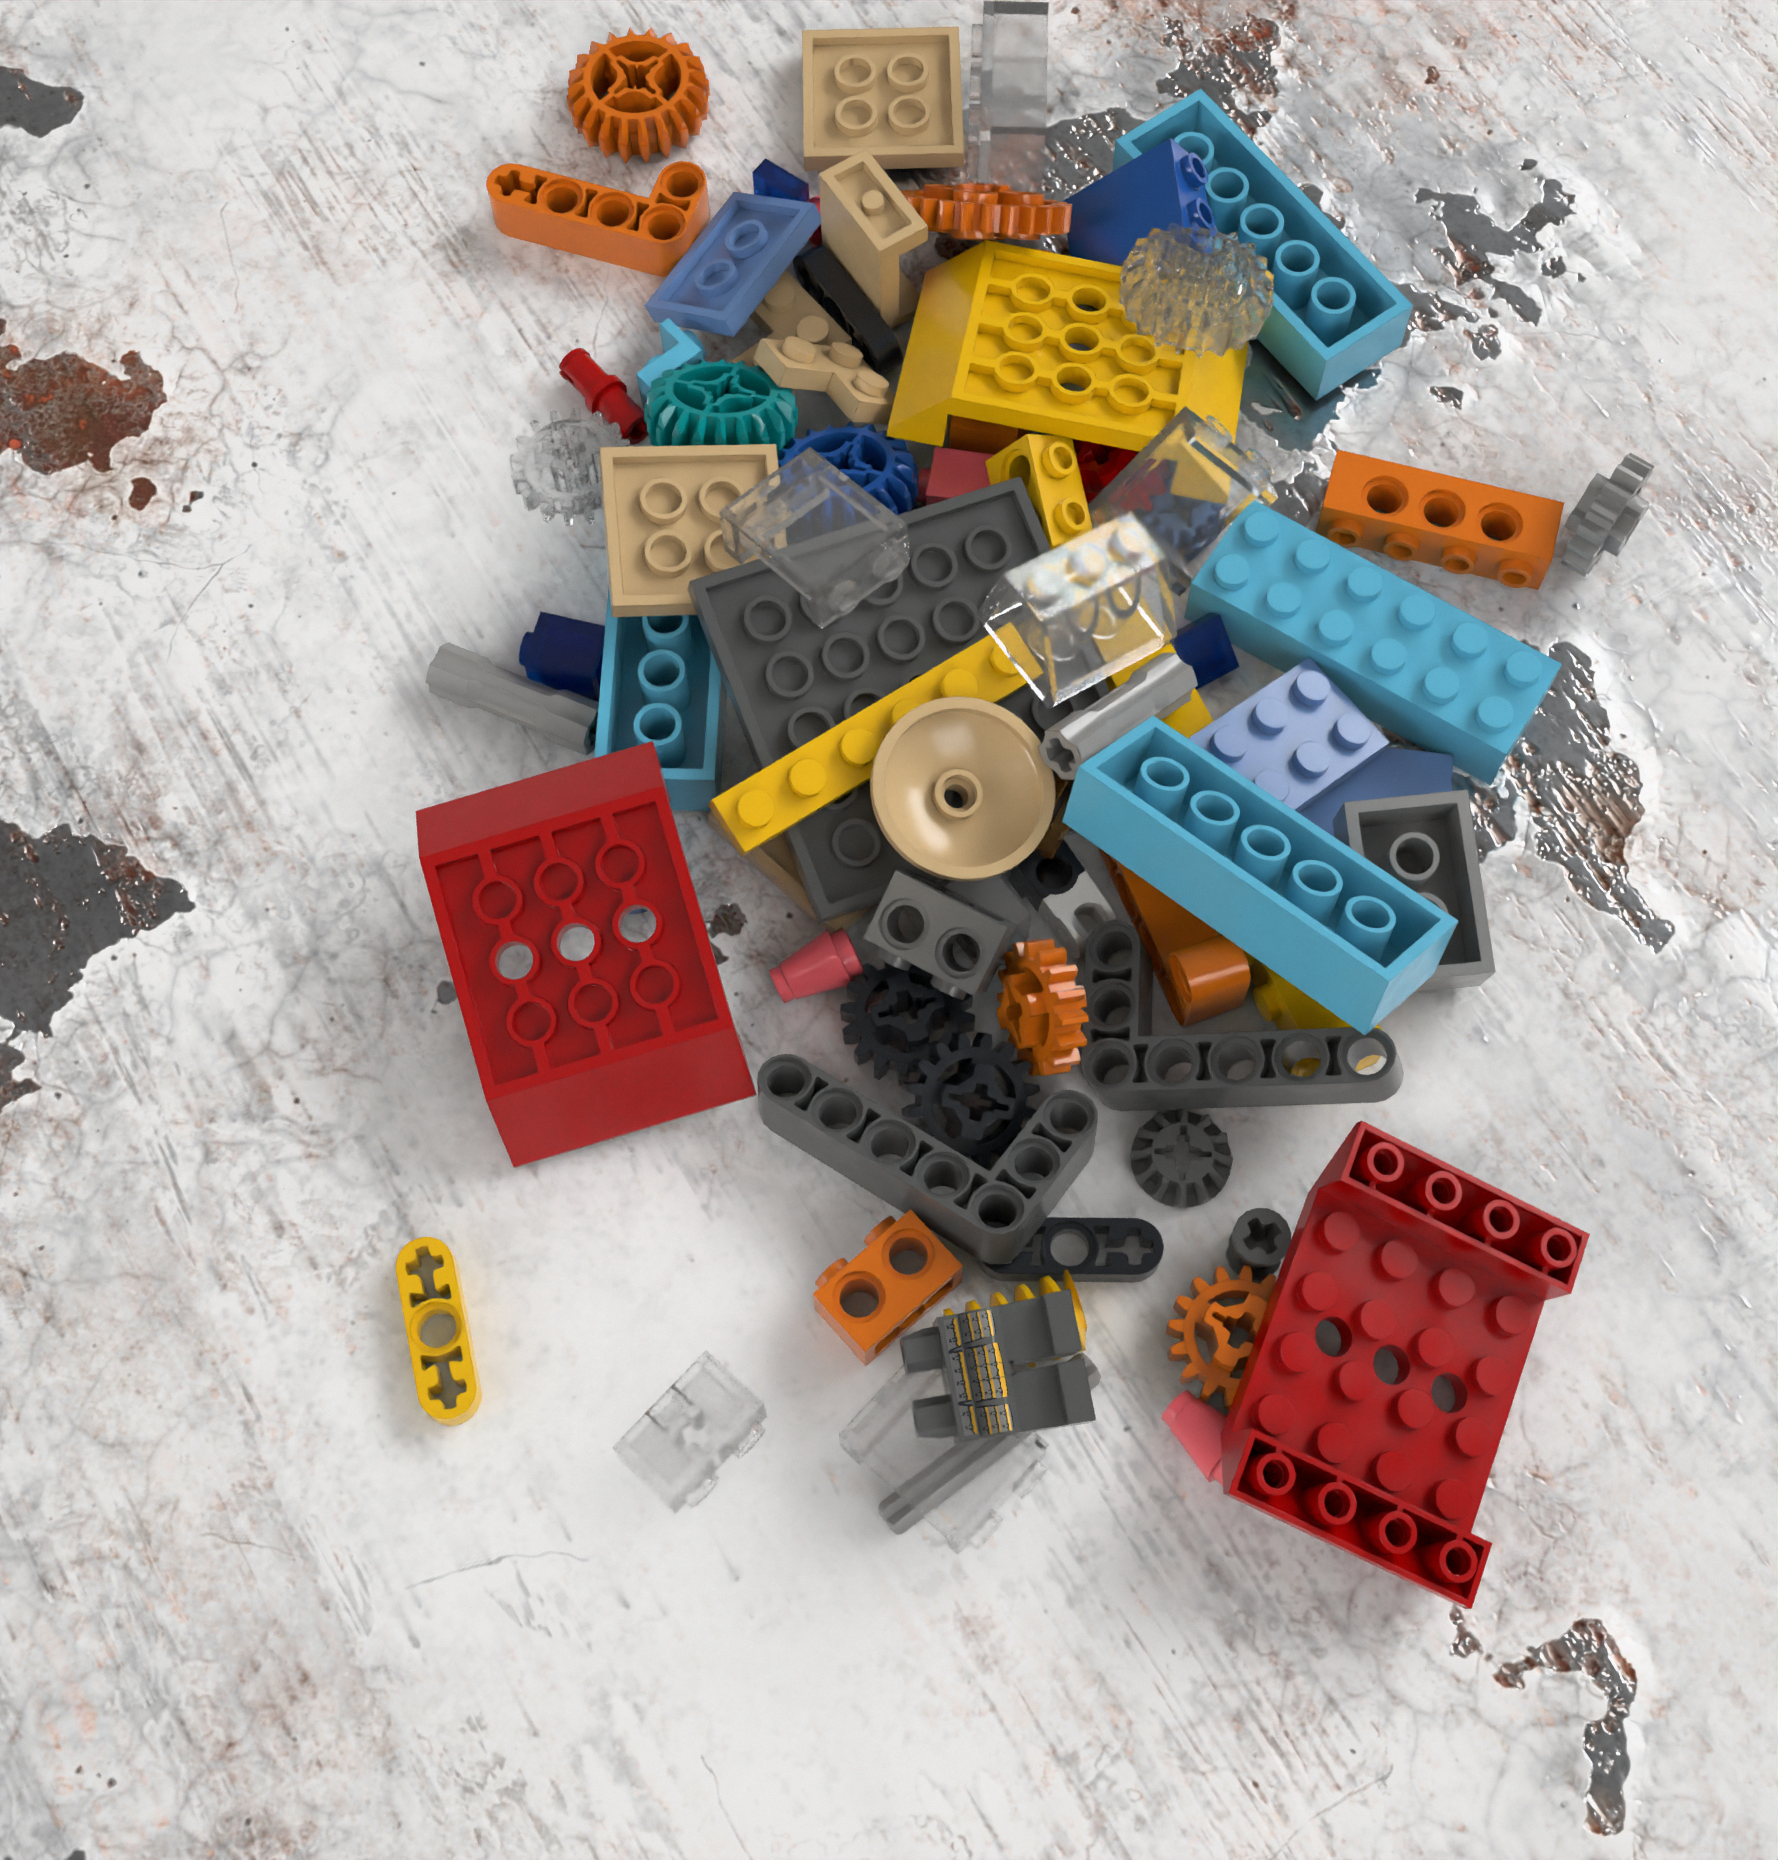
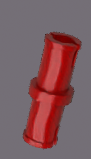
M584 348L574 349L562 359L559 365L562 371L559 374L585 398L586 408L595 417H604L628 445L638 444L649 435L647 433V423L644 422V411L628 396L626 385L616 375H608Z

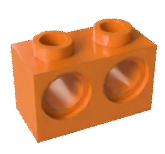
M911 1209L898 1221L893 1216H889L881 1221L864 1239V1243L868 1247L849 1263L845 1258L838 1259L815 1282V1285L819 1288L813 1293L815 1310L865 1366L870 1364L962 1283L963 1265ZM904 1250H912L921 1254L926 1264L919 1272L906 1275L897 1272L890 1262L897 1253ZM866 1292L877 1300L878 1305L868 1316L853 1317L842 1309V1303L852 1293Z

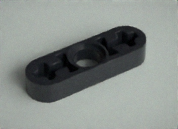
M817 244L795 256L793 265L801 286L852 338V346L862 352L864 361L873 371L883 375L903 363V354L894 333L823 245Z
M1047 1217L1035 1233L1043 1234L1039 1253L1042 1266L1031 1265L1033 1252H1021L1009 1264H988L977 1259V1262L987 1276L998 1281L1039 1282L1040 1278L1049 1275L1055 1282H1063L1064 1270L1068 1269L1073 1282H1140L1149 1278L1157 1270L1163 1255L1164 1244L1161 1234L1156 1227L1148 1221L1139 1218ZM993 1219L986 1225L993 1228H1003L1010 1224L1001 1219ZM1062 1234L1077 1235L1085 1242L1088 1255L1078 1265H1062L1054 1259L1051 1253L1050 1246L1053 1240ZM1096 1234L1107 1235L1104 1248L1124 1247L1127 1236L1138 1237L1139 1246L1150 1248L1151 1253L1143 1254L1139 1265L1129 1264L1127 1254L1107 1252L1105 1257L1106 1266H1096L1095 1263L1099 1252V1241ZM1033 1237L1025 1247H1032Z

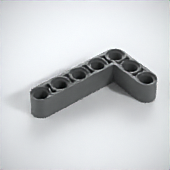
M1111 920L1103 922L1094 928L1087 938L1084 970V989L1087 1007L1083 1008V1011L1087 1013L1089 1022L1083 1023L1082 1032L1087 1039V1045L1082 1047L1081 1068L1083 1077L1102 1104L1111 1110L1143 1111L1376 1103L1385 1101L1395 1095L1402 1085L1404 1072L1395 1044L1387 1033L1378 1028H1373L1366 1035H1363L1353 1027L1151 1036L1153 963L1140 936L1133 926L1128 923ZM1123 949L1132 950L1131 955L1123 963L1115 966L1107 965L1110 957L1117 951ZM1123 1006L1130 1007V1012L1123 1021L1112 1025L1105 1024L1106 1018L1111 1011ZM1378 1055L1386 1059L1382 1069L1374 1074L1364 1075L1355 1071L1359 1061L1366 1056ZM1310 1057L1320 1060V1066L1311 1075L1302 1078L1291 1075V1069L1301 1059ZM1243 1060L1256 1062L1255 1068L1247 1077L1238 1080L1227 1078L1228 1071L1237 1062ZM1183 1062L1192 1064L1190 1072L1182 1080L1176 1082L1165 1081L1166 1073L1175 1064ZM1119 1065L1129 1066L1128 1073L1124 1079L1115 1084H1103L1104 1077L1110 1069Z
M780 1054L771 1057L762 1064L758 1072L757 1085L760 1116L764 1125L772 1132L904 1214L911 1209L930 1230L988 1264H1004L1012 1261L1021 1253L1090 1161L1094 1151L1098 1122L1097 1108L1090 1098L1075 1090H1062L1049 1096L994 1167L988 1171L801 1057L793 1054ZM782 1092H794L797 1094L789 1098L776 1096ZM833 1123H844L849 1125L848 1127L843 1129H831L829 1127H826ZM1062 1127L1071 1128L1076 1130L1078 1133L1064 1134L1058 1132L1056 1129ZM886 1154H895L900 1156L901 1159L894 1162H885L878 1159V1157ZM1024 1173H1037L1042 1175L1044 1179L1031 1181L1020 1175ZM938 1186H947L954 1189L955 1192L941 1195L932 1192L931 1189ZM1001 1219L1010 1225L1003 1228H993L987 1226L984 1221Z

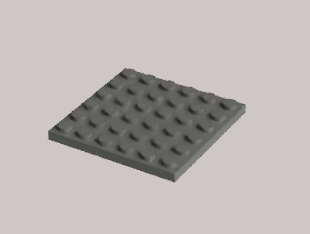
M1021 476L689 581L688 593L758 771H761L1015 619L1048 671L1039 679L1000 701L997 705L1020 718L1034 732L1041 744L1045 737L1044 731L1074 711L1084 710L1110 693ZM1054 770L1055 807L1049 828L1039 845L1058 832L1062 837L1077 833L1062 822L1074 780L1060 779ZM870 780L783 832L818 924L880 903L896 870L910 869L935 883L945 880L915 867L904 859L888 842L880 829L873 811L870 796ZM953 790L945 791L944 798L949 806L953 808H961L963 806L962 797L958 792Z

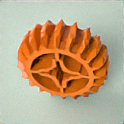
M630 27L626 36L618 38L609 32L606 44L603 45L591 41L589 54L577 55L576 68L569 71V87L566 97L573 125L577 128L578 134H583L589 148L600 146V150H602L605 158L618 151L625 163L633 155H641L644 161L648 163L651 154L659 152L668 159L671 146L674 145L686 149L689 136L700 135L702 121L707 119V113L709 112V80L706 79L700 56H693L688 43L677 44L672 33L657 38L652 27L644 35H636ZM676 90L674 96L669 100V95Z

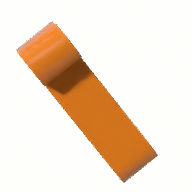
M679 161L666 166L659 174L649 198L513 163L500 165L489 174L486 181L494 221L501 233L516 239L660 277H667L706 228L710 220L707 179L704 171L692 162Z
M1098 847L1130 921L1152 958L1155 976L1180 1026L1184 1028L1241 1007L1251 981L1250 968L1244 950L1222 934L1218 935L1215 929Z

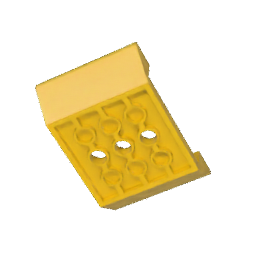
M985 240L925 272L886 436L943 447L950 415L1174 458L1169 487L1170 492L1226 502L1250 335L1205 282ZM1077 305H1090L1098 309V311H1085L1078 308ZM1069 344H1083L1091 350L1079 351L1070 347ZM1073 383L1079 385L1084 390L1079 392L1070 391L1063 388L1061 384Z

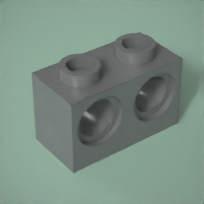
M910 869L896 870L863 939L879 946L875 955L881 960L905 971H909L913 964L933 975L930 981L932 986L950 996L963 1000L967 993L976 996L987 991L1019 925ZM908 905L916 908L924 920L923 932L915 941L906 938L898 926L899 915ZM961 934L971 936L977 942L980 949L979 960L972 969L960 966L953 956L954 942Z

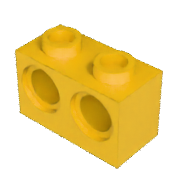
M1026 434L985 461L990 486L1021 476L1056 563L1089 551L1097 546L1072 438L1056 435Z

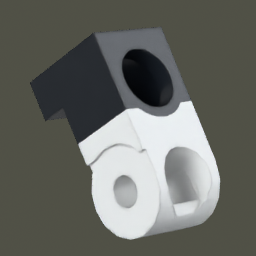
M1059 832L1038 845L1025 860L1011 870L1008 878L1010 884L1022 899L1026 897L1044 922L1049 923L1060 944L1075 958L1085 954L1087 938L1094 928L1103 922L1117 920L1108 901Z

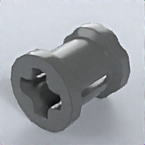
M1255 1208L1246 1211L1238 1218L1229 1238L1226 1259L1230 1268L1239 1276L1244 1265L1250 1266L1252 1279L1255 1281L1263 1280L1270 1273L1274 1274L1281 1264V1259L1285 1257L1291 1241V1231L1287 1221L1279 1213L1267 1208ZM1249 1236L1255 1242H1261L1266 1239L1270 1243L1267 1253L1261 1247L1250 1250L1245 1245Z

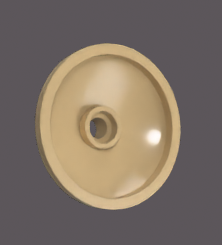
M945 697L929 701L912 709L893 725L881 742L873 761L870 777V796L873 811L881 831L892 847L904 859L920 870L939 878L953 881H979L996 877L1011 870L1036 849L1047 832L1053 816L1056 796L1053 769L1046 766L1041 757L1038 747L1041 744L1040 740L1012 712L997 704L979 698ZM953 790L958 792L962 797L963 806L961 808L949 806L944 798L945 791Z

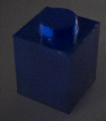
M540 612L534 632L527 631L522 639L519 663L525 667L527 677L531 680L556 690L567 689L599 702L605 626Z

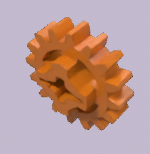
M1037 939L1012 944L1013 951L1005 952L1003 956L1007 969L998 970V977L1003 984V992L997 993V1000L1001 1004L997 1008L1001 1029H1008L1010 1032L1007 1042H1010L1015 1046L1014 1048L1018 1049L1017 1060H1028L1032 1065L1029 1069V1075H1041L1044 1077L1070 1072L1071 1065L1079 1064L1081 1061L1078 1047L1087 1045V1039L1081 1031V1023L1089 1022L1087 1013L1082 1010L1087 1007L1085 989L1083 985L1076 986L1074 981L1078 968L1076 964L1066 965L1067 950L1065 947L1055 948L1054 939Z
M1244 1265L1238 1278L1230 1280L1225 1268L1220 1266L1216 1267L1213 1274L1212 1286H1209L1206 1281L1198 1276L1192 1280L1189 1288L1194 1300L1181 1295L1177 1297L1173 1309L1184 1319L1169 1320L1166 1326L1165 1334L1180 1339V1342L1170 1347L1167 1353L1168 1360L1177 1362L1185 1360L1187 1366L1181 1373L1179 1381L1182 1385L1198 1379L1203 1384L1199 1398L1204 1402L1209 1400L1214 1392L1223 1394L1225 1410H1230L1241 1379L1229 1376L1232 1372L1245 1369L1275 1286V1275L1270 1273L1261 1284L1252 1282L1251 1267ZM1226 1298L1246 1299L1244 1303L1223 1307L1216 1303V1301ZM1236 1327L1242 1328L1248 1333L1245 1342L1239 1349L1233 1348L1227 1343L1230 1334L1235 1331ZM1195 1331H1197L1196 1336L1207 1343L1211 1357L1209 1365L1202 1358L1197 1348Z

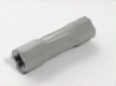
M449 642L439 647L435 658L429 664L425 683H428L430 693L467 708L477 707L541 733L546 740L583 755H588L595 749L599 702L567 689L556 690L494 665L484 656Z
M1177 653L1159 654L1132 672L1128 681L1086 709L1074 711L1044 731V741L1038 746L1044 764L1052 768L1059 775L1060 779L1074 780L1078 766L1154 715L1158 719H1164L1189 702L1192 690L1198 686L1192 666L1184 663Z

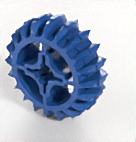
M852 421L845 427L833 428L828 423L826 430L815 432L807 429L805 438H791L787 449H780V453L777 456L785 531L790 541L799 542L805 540L806 544L909 512L913 507L917 506V496L919 493L917 465L913 462V455L907 450L906 442L886 436L887 430L877 432L874 424H868L863 428H855Z

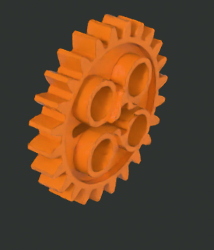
M970 182L958 183V186L924 184L923 190L901 191L928 225V231L951 233L950 236H953L954 239L977 241L989 239L995 242L996 240H1005V238L1040 240V235H1063V233L1070 232L1072 204L1044 199V194L1012 191V188H1009L1010 185L978 182L977 184Z

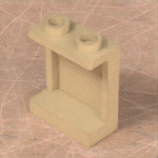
M864 149L819 173L822 245L830 252L890 329H893L915 317L920 293L899 268V256L928 241V225L870 152Z

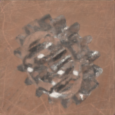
M579 407L572 409L569 419H562L556 410L550 411V424L544 426L542 423L533 420L530 422L533 436L530 438L518 435L515 439L519 453L511 454L509 460L513 471L511 477L516 494H522L525 508L528 511L540 507L542 519L547 523L556 514L563 515L566 527H571L575 520V515L583 514L589 524L595 523L594 511L598 508L603 509L599 466L600 447H630L629 439H622L620 426L616 422L604 427L602 413L598 411L589 420L582 419ZM567 460H571L573 467L577 468L578 474L573 472L572 466L567 464Z

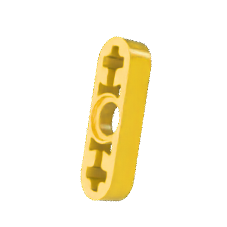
M421 1237L410 1241L402 1248L395 1265L416 1390L421 1407L434 1421L446 1426H455L468 1421L477 1412L482 1399L481 1384L457 1260L448 1246L439 1239ZM426 1255H431L437 1264H443V1267L434 1270L433 1273L435 1289L441 1298L428 1300L424 1282L418 1275H411L412 1271L421 1268V1258ZM451 1292V1298H450V1299H443V1298H442V1297L448 1295V1294ZM416 1300L424 1301L415 1307ZM436 1314H447L453 1317L456 1322V1332L453 1339L442 1347L434 1348L425 1345L421 1339V1329L425 1321ZM462 1354L463 1360L461 1362L451 1361ZM449 1361L453 1380L459 1387H466V1392L456 1396V1407L447 1409L441 1400H433L434 1394L443 1391L444 1383L442 1372L435 1364L426 1369L427 1362L444 1363Z

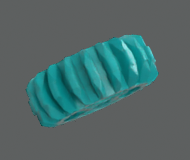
M723 358L719 362H707L701 359L699 364L696 365L683 363L680 370L668 369L663 371V378L651 381V390L647 392V403L644 404V422L647 423V433L650 437V444L653 446L776 444L778 456L780 449H787L790 439L795 435V427L798 426V408L795 407L796 396L792 394V388L778 387L760 365L754 367L746 366L743 360L738 363H728Z

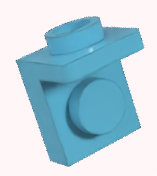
M669 318L659 324L664 354L651 358L643 369L636 373L643 408L644 404L647 403V392L651 390V381L663 378V371L668 369L680 370L683 363L696 365L699 364L701 359L704 360L706 358L705 348L699 338L688 329L683 332Z

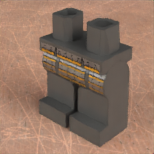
M1070 1289L1004 1305L937 1317L932 1323L933 1327L921 1329L900 1339L906 1375L941 1369L945 1395L911 1402L917 1438L943 1439L953 1437L954 1443L957 1444L973 1440L1088 1424L1096 1420L1084 1358L1015 1372L1014 1367L1016 1365L1071 1356L1082 1350Z

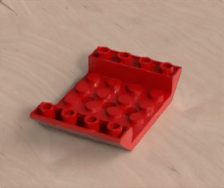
M653 741L415 811L419 859L482 1089L514 1168L757 1096L741 1038L736 1031ZM645 909L652 912L656 918L654 933L643 942L635 943L628 941L621 932V924L624 917L633 910ZM584 927L591 930L594 935L595 944L592 952L588 957L579 961L566 959L560 950L563 935L572 928ZM515 945L528 947L533 955V964L530 971L519 979L504 977L499 968V961L503 952Z
M1364 1121L1357 1122L1307 1194L1222 1429L1223 1494L1464 1609H1472L1492 1546L1491 1542L1471 1533L1544 1302L1545 1300L1572 1293L1590 1234ZM1322 1320L1334 1324L1340 1333L1341 1346L1338 1353L1333 1357L1322 1352L1315 1339L1316 1328ZM1380 1348L1390 1351L1397 1360L1398 1376L1391 1385L1381 1381L1374 1370V1356ZM1437 1376L1446 1378L1454 1388L1455 1403L1449 1412L1440 1410L1432 1399L1431 1387Z

